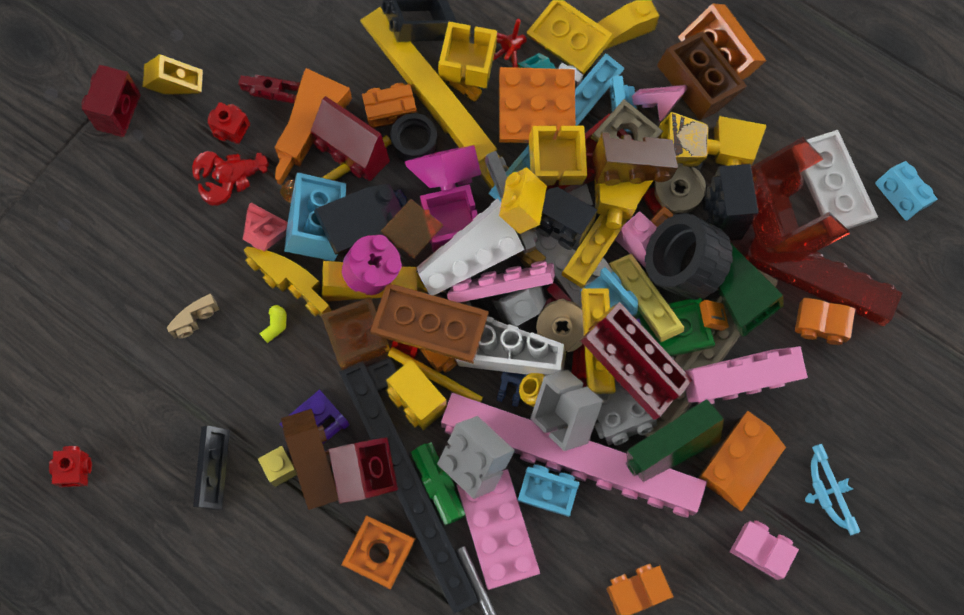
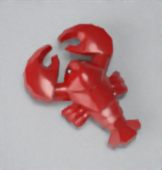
M206 151L199 154L192 165L193 176L196 181H200V171L203 169L202 175L204 178L208 177L212 172V177L222 184V187L214 183L205 182L206 186L211 189L210 191H206L201 184H198V192L202 199L209 205L214 206L226 203L231 196L233 185H236L237 192H240L250 186L247 177H250L258 170L264 174L268 172L267 167L269 163L266 156H263L262 153H257L254 160H240L239 154L227 155V161H224L214 152Z

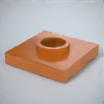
M366 515L341 565L391 590L415 539ZM376 543H383L389 549V556L383 563H376L370 558V549Z

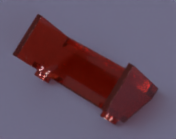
M804 137L751 166L759 212L752 226L758 245L768 253L811 254L850 234L849 230L830 212L798 227L789 196L801 189L803 185L801 172L823 160L822 155Z

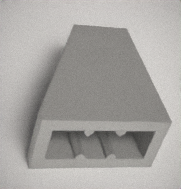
M537 286L503 293L492 299V302L504 323L518 326L540 314L548 297L543 287Z

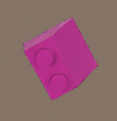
M475 145L440 151L405 161L406 167L429 188L440 187L441 191L456 188V182L458 185L471 183L472 177L481 175Z

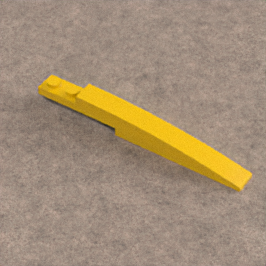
M381 7L362 18L360 21L404 80L411 85V89L446 134L449 133L459 148L475 145L481 177L492 189L495 184L485 163V158L487 154L497 151L494 144L411 42L396 41L393 32L389 29V21L386 15L383 14Z

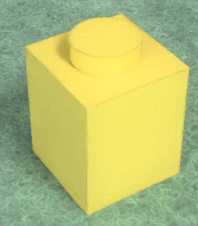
M283 446L258 458L269 482L274 487L297 475L294 464Z

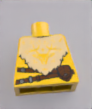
M673 112L662 121L661 130L663 132L661 133V139L673 140L677 163H682L683 166H698L706 159L707 154L715 156L718 154L720 142L708 139V126L705 123Z

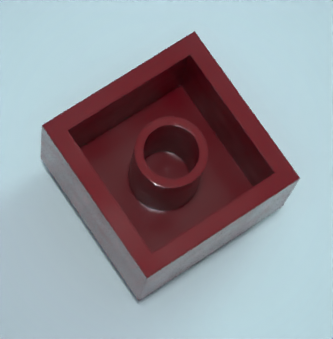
M99 65L96 73L91 77V86L88 94L82 99V110L96 130L125 137L141 94L128 72Z
M387 437L329 449L339 504L398 490Z

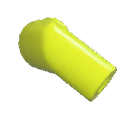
M273 305L269 309L270 326L259 333L267 344L286 328L287 314L285 309L279 305Z

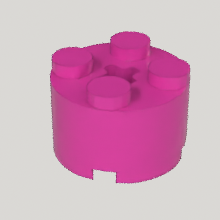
M365 236L356 241L346 254L342 266L343 279L356 292L366 293L365 295L381 293L397 277L401 270L400 255L396 247L385 236Z

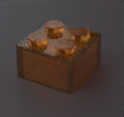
M371 297L321 315L341 370L361 361L365 362L387 354L390 351L386 338L372 335L370 332L376 316V310Z

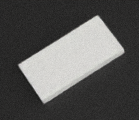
M838 130L795 143L791 146V150L829 235L874 221L878 218Z

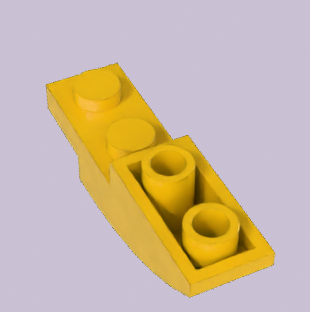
M246 247L244 249L248 257L245 260L246 263L255 272L259 269L265 275L263 277L264 281L272 289L277 286L283 292L288 287V290L297 299L302 297L307 302L306 308L315 317L319 314L325 320L332 313L329 305L317 294L322 289L319 281L307 270L274 252L263 251L254 247Z

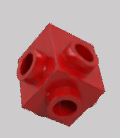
M219 102L216 109H212L208 116V125L214 137L221 141L227 139L238 145L250 125L246 113L233 104H228L227 106Z
M65 446L63 451H53V459L49 462L52 484L58 487L88 486V473H91L92 461L89 454L80 450L78 446Z

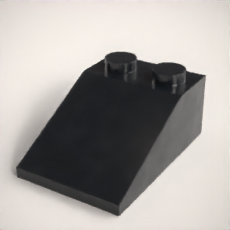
M389 183L367 187L314 210L335 255L348 252L356 241L365 236L383 235L391 243L397 242L411 226Z

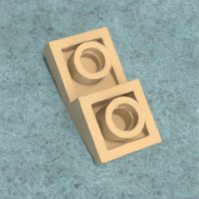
M209 294L193 302L167 326L168 332L174 339L186 338L192 335L193 331L199 329L196 319L209 318L215 311L219 310L216 300Z

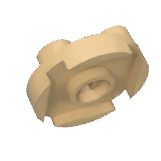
M558 299L547 304L538 315L536 323L537 334L564 344L565 351L567 352L576 350L582 345L580 340L584 337L582 308L576 303L565 299ZM567 321L569 330L558 332L556 330L558 327L557 322Z

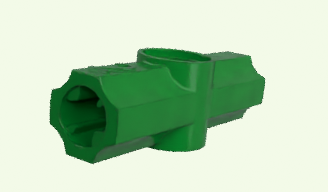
M432 442L423 444L411 451L414 462L423 477L421 478L430 499L434 501L444 525L452 524L466 516L460 500L454 491L455 486L451 477L437 464L439 457Z

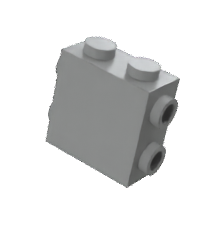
M616 379V392L614 394H596L603 400L597 417L598 423L594 426L599 438H605L608 446L611 444H623L629 440V437L636 434L645 435L654 429L653 427L657 426V421L652 419Z

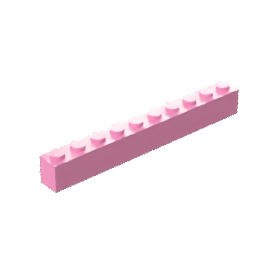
M452 393L441 421V426L445 428L447 434H452L456 423L478 416L515 450L514 453L521 455L520 459L535 464V461L545 463V467L551 471L560 472L562 469L570 472L577 480L586 481V479L596 481V486L606 490H611L612 487L619 489L625 497L631 499L641 497L647 499V504L663 508L664 505L673 508V513L688 518L689 514L693 516L698 512L706 486V481L668 469L643 482L638 475H632L627 468L626 453L592 441L564 451L549 437L550 432L544 433L532 420Z

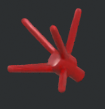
M520 19L516 20L511 35L507 36L497 32L496 43H501L502 49L494 54L493 61L506 53L504 59L508 60L511 56L512 68H518L516 51L527 41L524 34L518 36Z

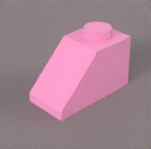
M639 211L623 225L616 241L630 254L632 253L634 258L645 267L646 248L657 227Z

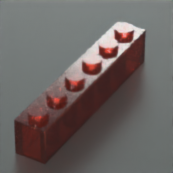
M758 229L745 255V258L758 270L830 303L855 308V314L881 326H885L893 319L903 294L891 284L875 281L866 273H857L848 269V266L844 263L830 261L824 258L821 253L803 249L798 243L790 240L785 241L769 230Z

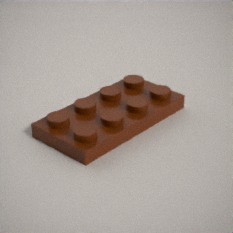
M390 283L385 287L370 332L375 336L473 364L489 311Z

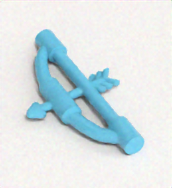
M819 444L812 447L814 456L811 460V476L813 480L812 486L816 494L812 495L809 493L805 498V502L814 504V500L818 499L822 508L825 509L832 520L839 526L847 529L850 536L861 532L855 518L851 516L842 493L853 490V488L848 486L849 478L837 483L828 464V456L823 445ZM818 462L822 464L832 487L831 489L826 490L822 480L819 479ZM829 494H835L846 520L843 521L831 507L832 503L828 496Z

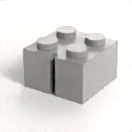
M569 370L544 376L530 418L544 433L550 432L549 437L564 451L588 444L603 400L588 387L582 388L583 383Z
M476 416L456 423L448 440L450 445L445 446L437 464L473 499H476L495 490L503 474L501 470L507 467L515 450Z

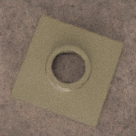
M623 99L591 138L598 143L601 133L605 132L609 133L610 138L619 139V137H616L617 132L620 129H628L633 133L634 140L643 141L644 137L658 138L663 131Z

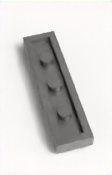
M494 151L486 155L485 163L502 200L507 179L505 172L508 171L504 158H499L497 152ZM532 228L521 234L516 231L524 248V254L533 251L536 248L535 242H538L535 230Z

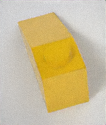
M636 0L626 4L597 23L611 32L614 37L605 49L656 29L659 14L651 0Z

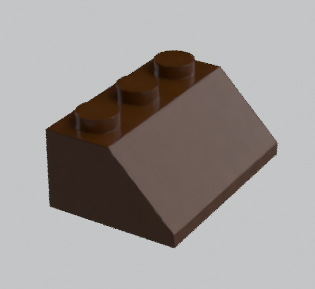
M704 31L667 48L657 64L672 86L687 85V91L682 98L700 121L718 112L747 87Z

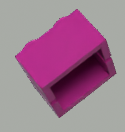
M470 184L420 196L421 208L433 253L449 242L457 232L463 230L478 215L477 210H475V202Z

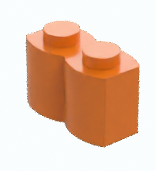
M803 298L799 303L795 332L800 333L801 337L814 340L817 337L827 339L829 344L842 345L843 342L846 343L851 338L855 308L817 299Z

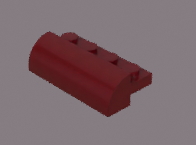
M620 302L605 312L580 340L653 420L661 417L672 401L680 397L692 382V379Z

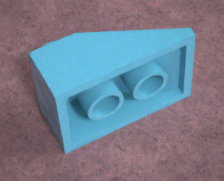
M297 172L286 229L285 252L335 261L337 255H335L314 210L345 197L346 183Z

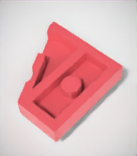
M250 203L246 215L243 240L252 244L257 249L266 251L286 236L288 222Z

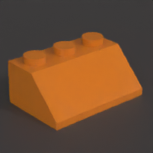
M711 4L678 36L683 41L704 31L742 80L749 77L766 61L726 5Z
M747 411L738 420L698 479L706 481V486L742 511L786 447L769 425Z

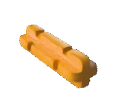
M461 79L460 83L449 81L451 86L462 94H467V97L472 101H477L482 94V90L479 87L465 84L464 79Z

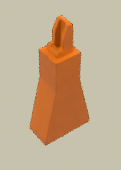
M307 68L305 69L289 123L275 145V150L280 159L275 174L278 184H283L294 164L301 165L315 141L311 128L322 99L327 96L345 109L352 100L349 87Z

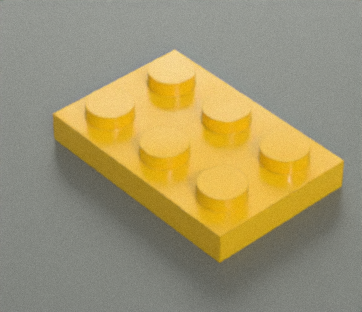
M552 0L526 32L529 38L569 66L577 68L583 75L614 38L611 32L564 0Z

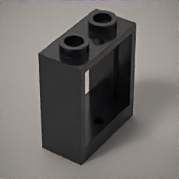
M383 0L382 12L386 15L389 21V29L393 32L397 42L444 41L448 22L457 23L447 0ZM429 11L433 20L405 21L401 12Z

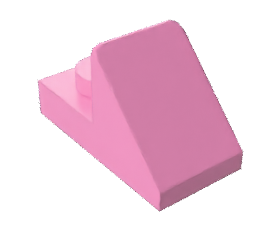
M687 85L639 89L632 95L633 105L642 104L643 108L657 105L659 121L661 122L687 91Z

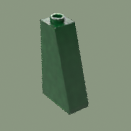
M732 245L733 258L730 271L725 277V281L717 290L739 334L745 337L784 306L783 294Z
M707 399L627 450V468L632 475H638L643 482L719 443L724 418Z

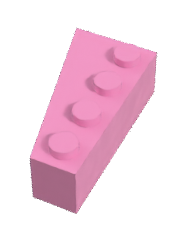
M800 346L768 350L684 370L692 379V382L685 389L688 402H698V404L706 399L713 404L715 403V398L722 397L723 400L739 397L738 393L754 394L762 392L761 388H778L785 386L787 382L808 378Z

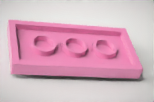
M538 261L532 263L530 268L521 269V266H514L506 269V273L496 274V271H490L481 274V278L471 280V277L453 285L447 293L448 300L459 303L552 284L555 276L554 264Z
M508 469L502 471L503 474L494 491L476 499H473L457 484L488 590L540 574Z

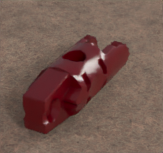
M241 75L238 83L241 90L250 92L251 96L292 104L295 103L297 96L285 93V90L298 91L300 87V82L268 76L264 77L263 75H255V77Z

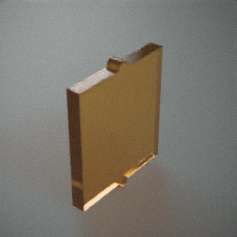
M410 199L381 230V233L393 241L396 248L400 247L411 257L415 258L442 229L443 224L434 218L428 209L424 210Z

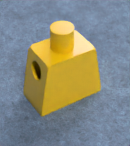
M719 116L714 128V140L720 142L715 162L726 166L752 165L766 125Z
M595 178V209H597L598 214L607 215V227L619 229L621 228L622 219L630 220L632 218L646 181L640 184L620 182L617 185L607 186L605 184H596Z

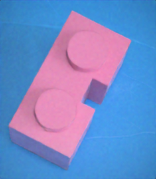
M759 521L745 523L730 553L776 580L784 579L799 549L792 546L793 541L783 535H778L776 538L769 534V528Z

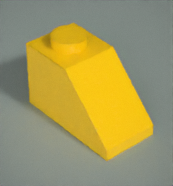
M160 54L144 64L143 87L163 94H199L202 92L203 70Z

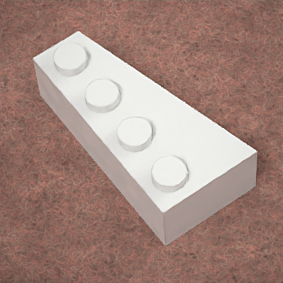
M498 198L483 213L478 214L463 230L457 232L449 242L437 249L417 267L419 276L430 295L434 296L524 250L516 231L499 216L501 202Z
M488 316L474 363L458 359L456 361L461 367L527 375L530 373L550 375L564 370L566 352L565 346L562 343L535 333H528L510 324L506 325Z

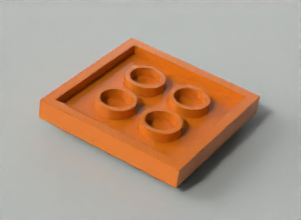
M500 67L499 142L529 143V134L533 126H556L553 139H557L556 136L561 126H576L575 69Z

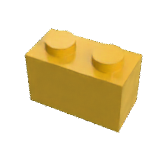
M526 167L518 172L511 173L507 177L499 216L519 234L540 225L547 185Z

